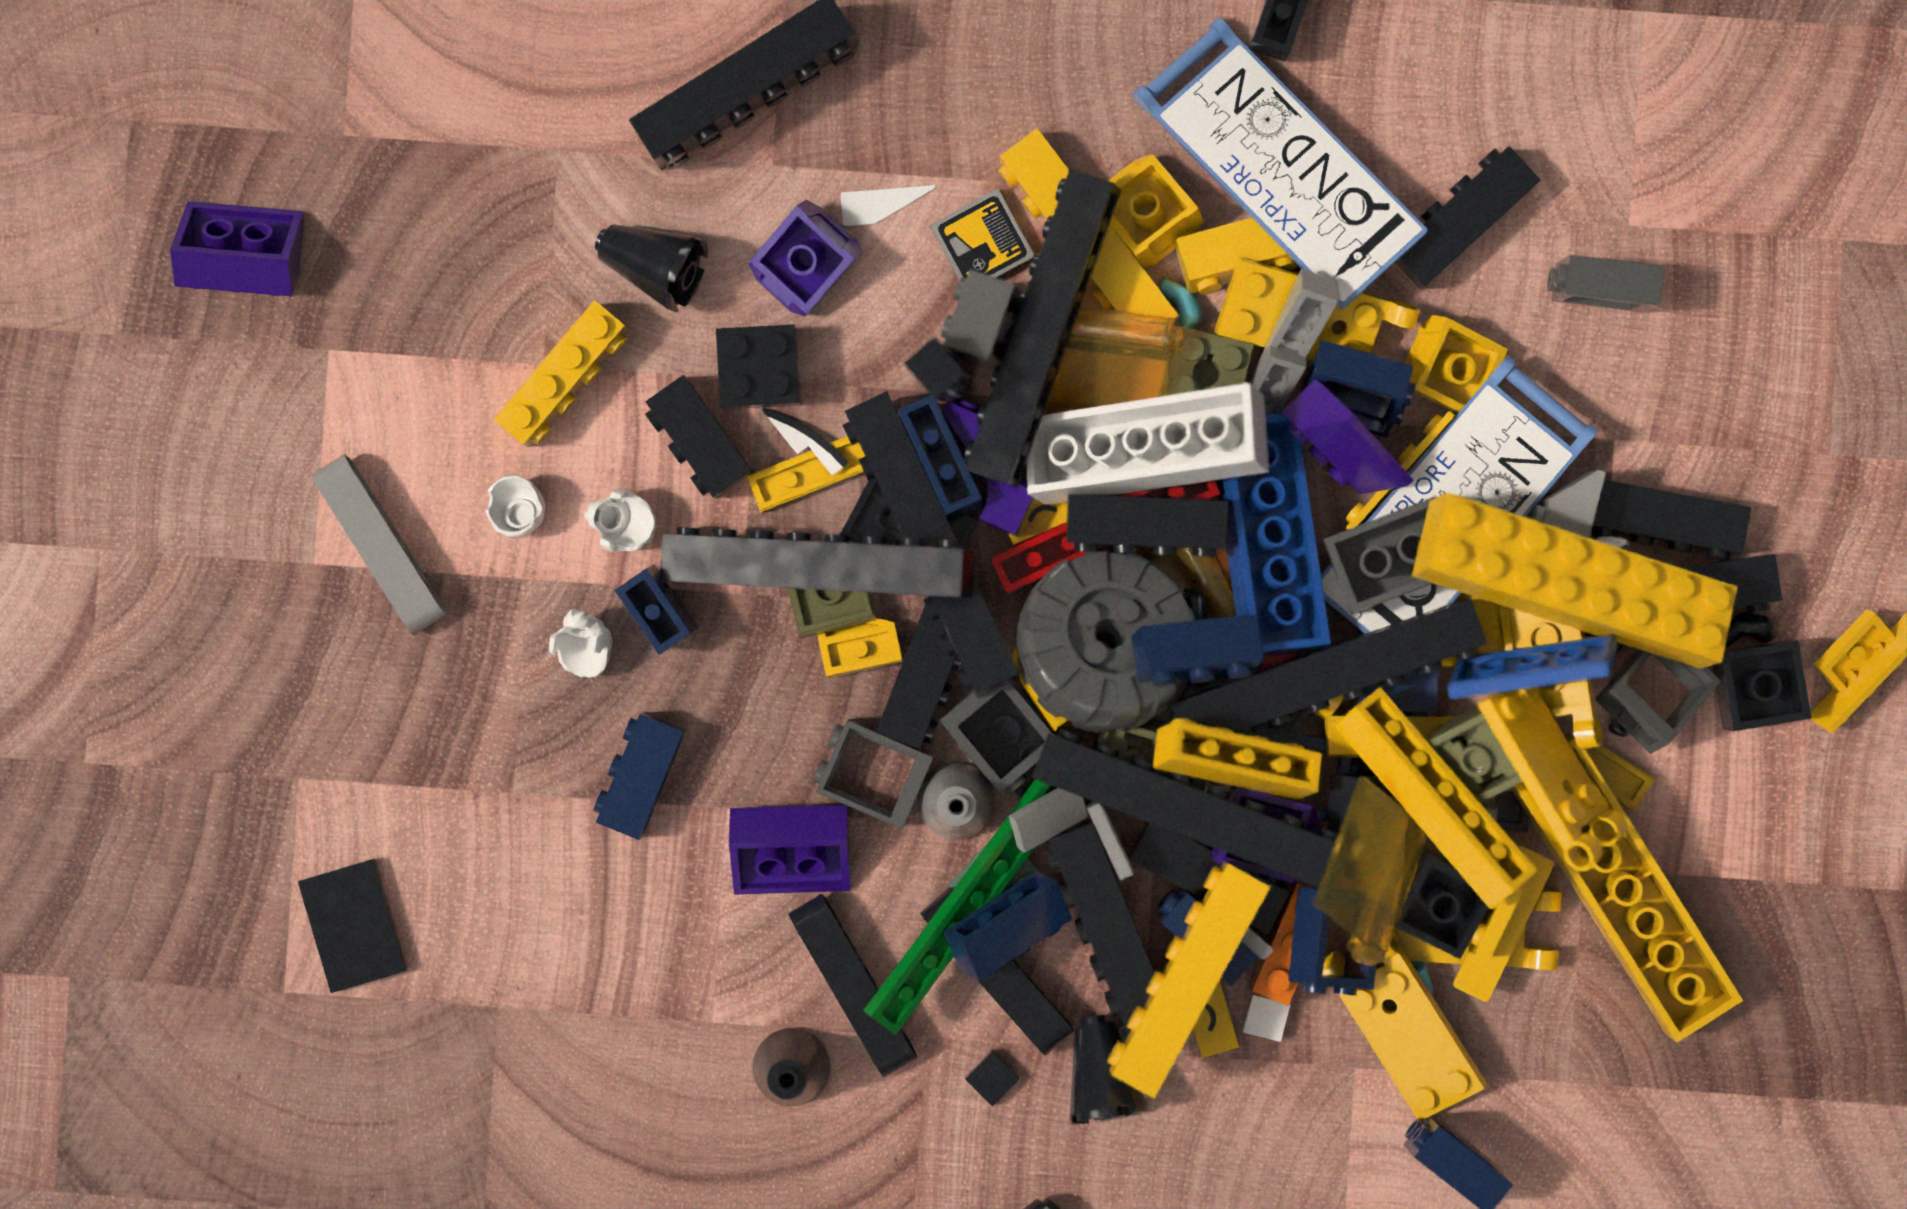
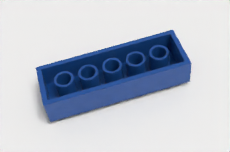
M1283 413L1265 415L1269 472L1217 480L1220 501H1228L1226 548L1236 616L1256 615L1263 657L1317 651L1331 644L1302 445L1287 429L1292 422Z

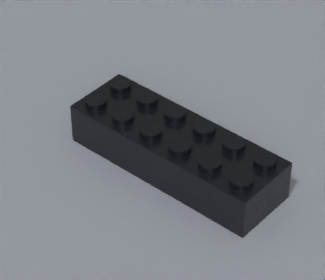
M818 0L628 120L660 170L666 166L669 170H673L689 159L687 153L698 146L706 149L722 139L720 133L728 127L734 125L738 129L755 118L753 113L755 110L765 104L768 108H771L788 97L786 91L798 83L801 87H805L821 76L819 70L833 63L836 67L849 60L854 55L852 49L857 47L855 33L834 0Z
M1091 819L1050 838V846L1045 847V852L1053 872L1061 869L1065 882L1060 883L1061 892L1068 908L1074 906L1077 908L1080 918L1075 919L1076 929L1083 945L1088 943L1092 945L1095 954L1089 956L1090 963L1098 982L1106 980L1110 989L1104 992V997L1113 1019L1121 1016L1124 1026L1119 1028V1034L1124 1044L1131 1031L1127 1027V1023L1137 1006L1144 1008L1151 995L1146 992V989L1155 971L1101 838Z

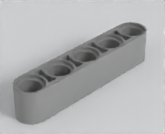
M344 454L312 474L317 488L410 633L416 635L446 616L447 611L351 459Z

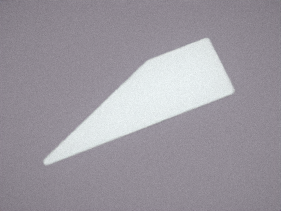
M935 185L842 192L840 195L843 226L876 224L935 189Z

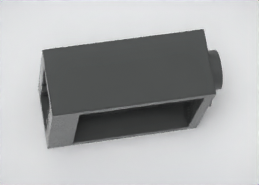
M1569 255L1558 261L1556 268H1550L1547 290L1553 291L1551 300L1553 302L1644 313L1660 306L1665 266Z
M1637 649L1597 695L1595 700L1651 754L1670 744L1720 684L1721 680L1712 673L1710 666L1699 669L1653 654L1690 691L1666 721L1627 684L1652 654Z
M1009 683L977 698L973 691L939 719L940 723L999 793L1004 789L1012 793L1028 779L1024 773L1034 764L1037 765L1044 743L1003 777L999 778L957 726L1000 690H1003L1043 740L1046 741L1047 735L1051 731L1013 685Z
M850 719L846 721L845 726L837 724L828 744L835 748L830 761L821 760L813 779L814 782L819 783L816 792L903 829L934 755L876 733L875 730ZM852 733L915 759L893 812L830 785Z

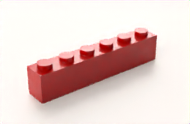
M1212 480L1130 492L1121 497L1208 500L1220 494V491L1215 481ZM1066 523L990 558L1006 594L1042 578L1045 573L1066 558L1068 561H1072L1085 556V551H1074V543H1065ZM1098 544V549H1103L1110 545Z

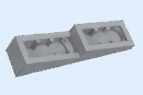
M1301 269L1249 381L1252 386L1264 395L1265 415L1279 414L1305 371L1306 356L1339 301L1338 280Z

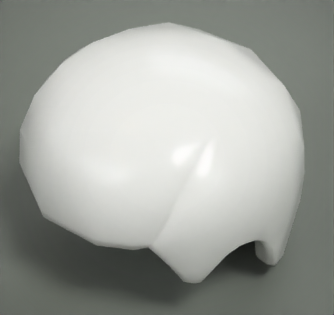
M518 475L503 476L488 489L489 505L485 512L496 532L511 539L527 537L543 522L545 500L537 486L531 481Z

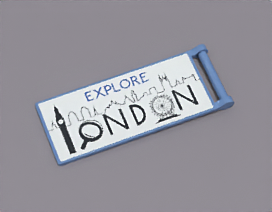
M1218 17L1209 25L1210 30L1146 87L1140 86L1132 96L1136 103L1148 112L1301 269L1338 280L1339 301L1337 305L1344 309L1427 233V228L1234 34L1229 25ZM1222 42L1229 47L1163 107L1156 101V98L1217 43Z
M1508 355L1408 472L1414 481L1408 486L1395 488L1367 522L1434 496L1439 497L1447 492L1526 517L1599 430L1591 423L1586 425L1519 370L1515 366L1517 362ZM1505 377L1577 437L1575 441L1569 446L1501 390L1498 384ZM1330 564L1321 575L1324 600L1364 634L1451 604L1461 593L1433 583L1351 615L1332 565Z

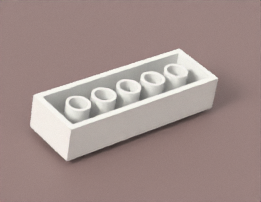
M1250 383L1043 415L1026 463L1028 494L1044 505L1067 502V495L1109 496L1269 472L1264 395Z

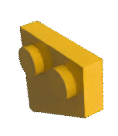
M875 618V621L817 635L827 679L903 662L895 623Z

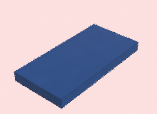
M1610 634L1478 654L1474 657L1458 661L1448 684L1450 699L1610 676L1618 650L1616 635Z

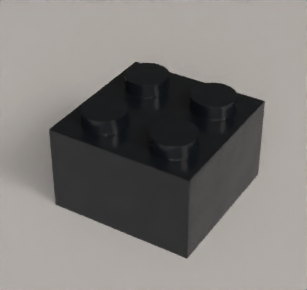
M794 324L716 329L720 407L723 410L801 406L797 330Z
M1785 640L1726 650L1723 653L1722 662L1712 665L1714 675L1721 680L1720 684L1716 687L1723 730L1740 731L1811 719L1799 641Z
M1419 845L1383 914L1392 926L1461 959L1489 907L1447 858Z

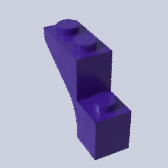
M958 399L956 405L947 401L943 410L945 421L963 446L967 448L969 442L972 439H976L980 427L977 424L979 408L961 399ZM986 478L988 495L980 521L1017 537L1034 499L1028 494L1027 480L1021 478L1017 489Z

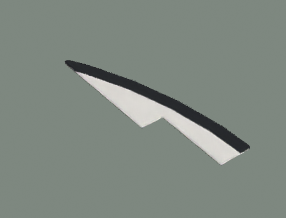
M766 408L762 409L797 454L809 446L832 476L848 464V461L837 449L816 432L776 411Z

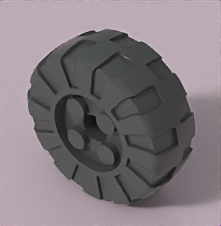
M1098 549L1097 552L1085 551V556L1072 561H1068L1066 558L1045 573L1029 593L1020 613L1017 626V662L1025 685L1030 684L1039 697L1037 702L1055 718L1059 715L1072 722L1073 727L1089 732L1099 733L1104 729H1116L1117 732L1127 731L1142 726L1163 713L1180 695L1189 678L1177 679L1176 683L1162 687L1153 686V682L1139 683L1131 636L1141 626L1194 621L1196 617L1194 611L1188 608L1185 601L1186 593L1179 583L1170 574H1164L1152 565L1153 561L1134 553H1128L1127 555L1111 553L1110 549ZM1099 641L1107 643L1111 647V649L1106 648L1105 645Z

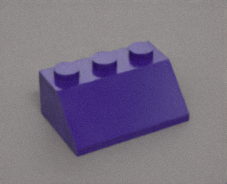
M187 201L170 248L175 287L291 297L300 269L304 223L303 211Z
M1317 379L1306 387L1282 411L1292 422L1287 429L1303 446L1308 441L1311 442L1312 446L1308 449V452L1323 467L1328 463L1333 466L1327 472L1343 488L1350 483L1360 494L1408 486L1414 481L1358 418Z
M847 805L730 808L729 852L734 895L850 891Z

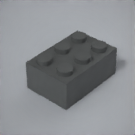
M970 269L967 278L962 277L957 285L954 300H957L958 304L954 315H948L941 332V337L945 338L943 345L959 359L994 371L997 365L1002 364L1006 350L1003 349L1005 336L1011 327H1015L1019 315L1016 312L1017 302L1021 294L1019 288L1015 284Z
M1436 496L1323 540L1324 547L1351 615L1433 584L1413 577L1412 573L1429 501L1437 498Z

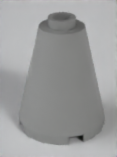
M946 763L935 768L926 776L918 793V809L925 825L935 834L951 840L967 839L978 834L989 823L995 808V794L991 783L979 769L966 763ZM960 799L964 803V809L960 812L950 811L948 807L950 801Z

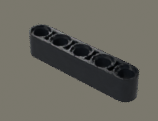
M947 888L920 912L927 923L930 922L953 890ZM1014 959L1000 967L995 975L979 981L1043 1055H1048L1075 1031L1068 1020Z
M820 894L789 912L788 915L880 1074L885 1078L917 1059V1054L902 1027L894 1035L863 1011L879 988L825 896Z

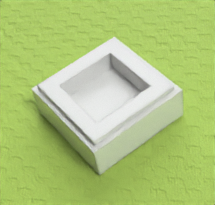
M1252 993L1242 1029L1243 1033L1281 1042L1290 1004L1286 1006L1267 997Z

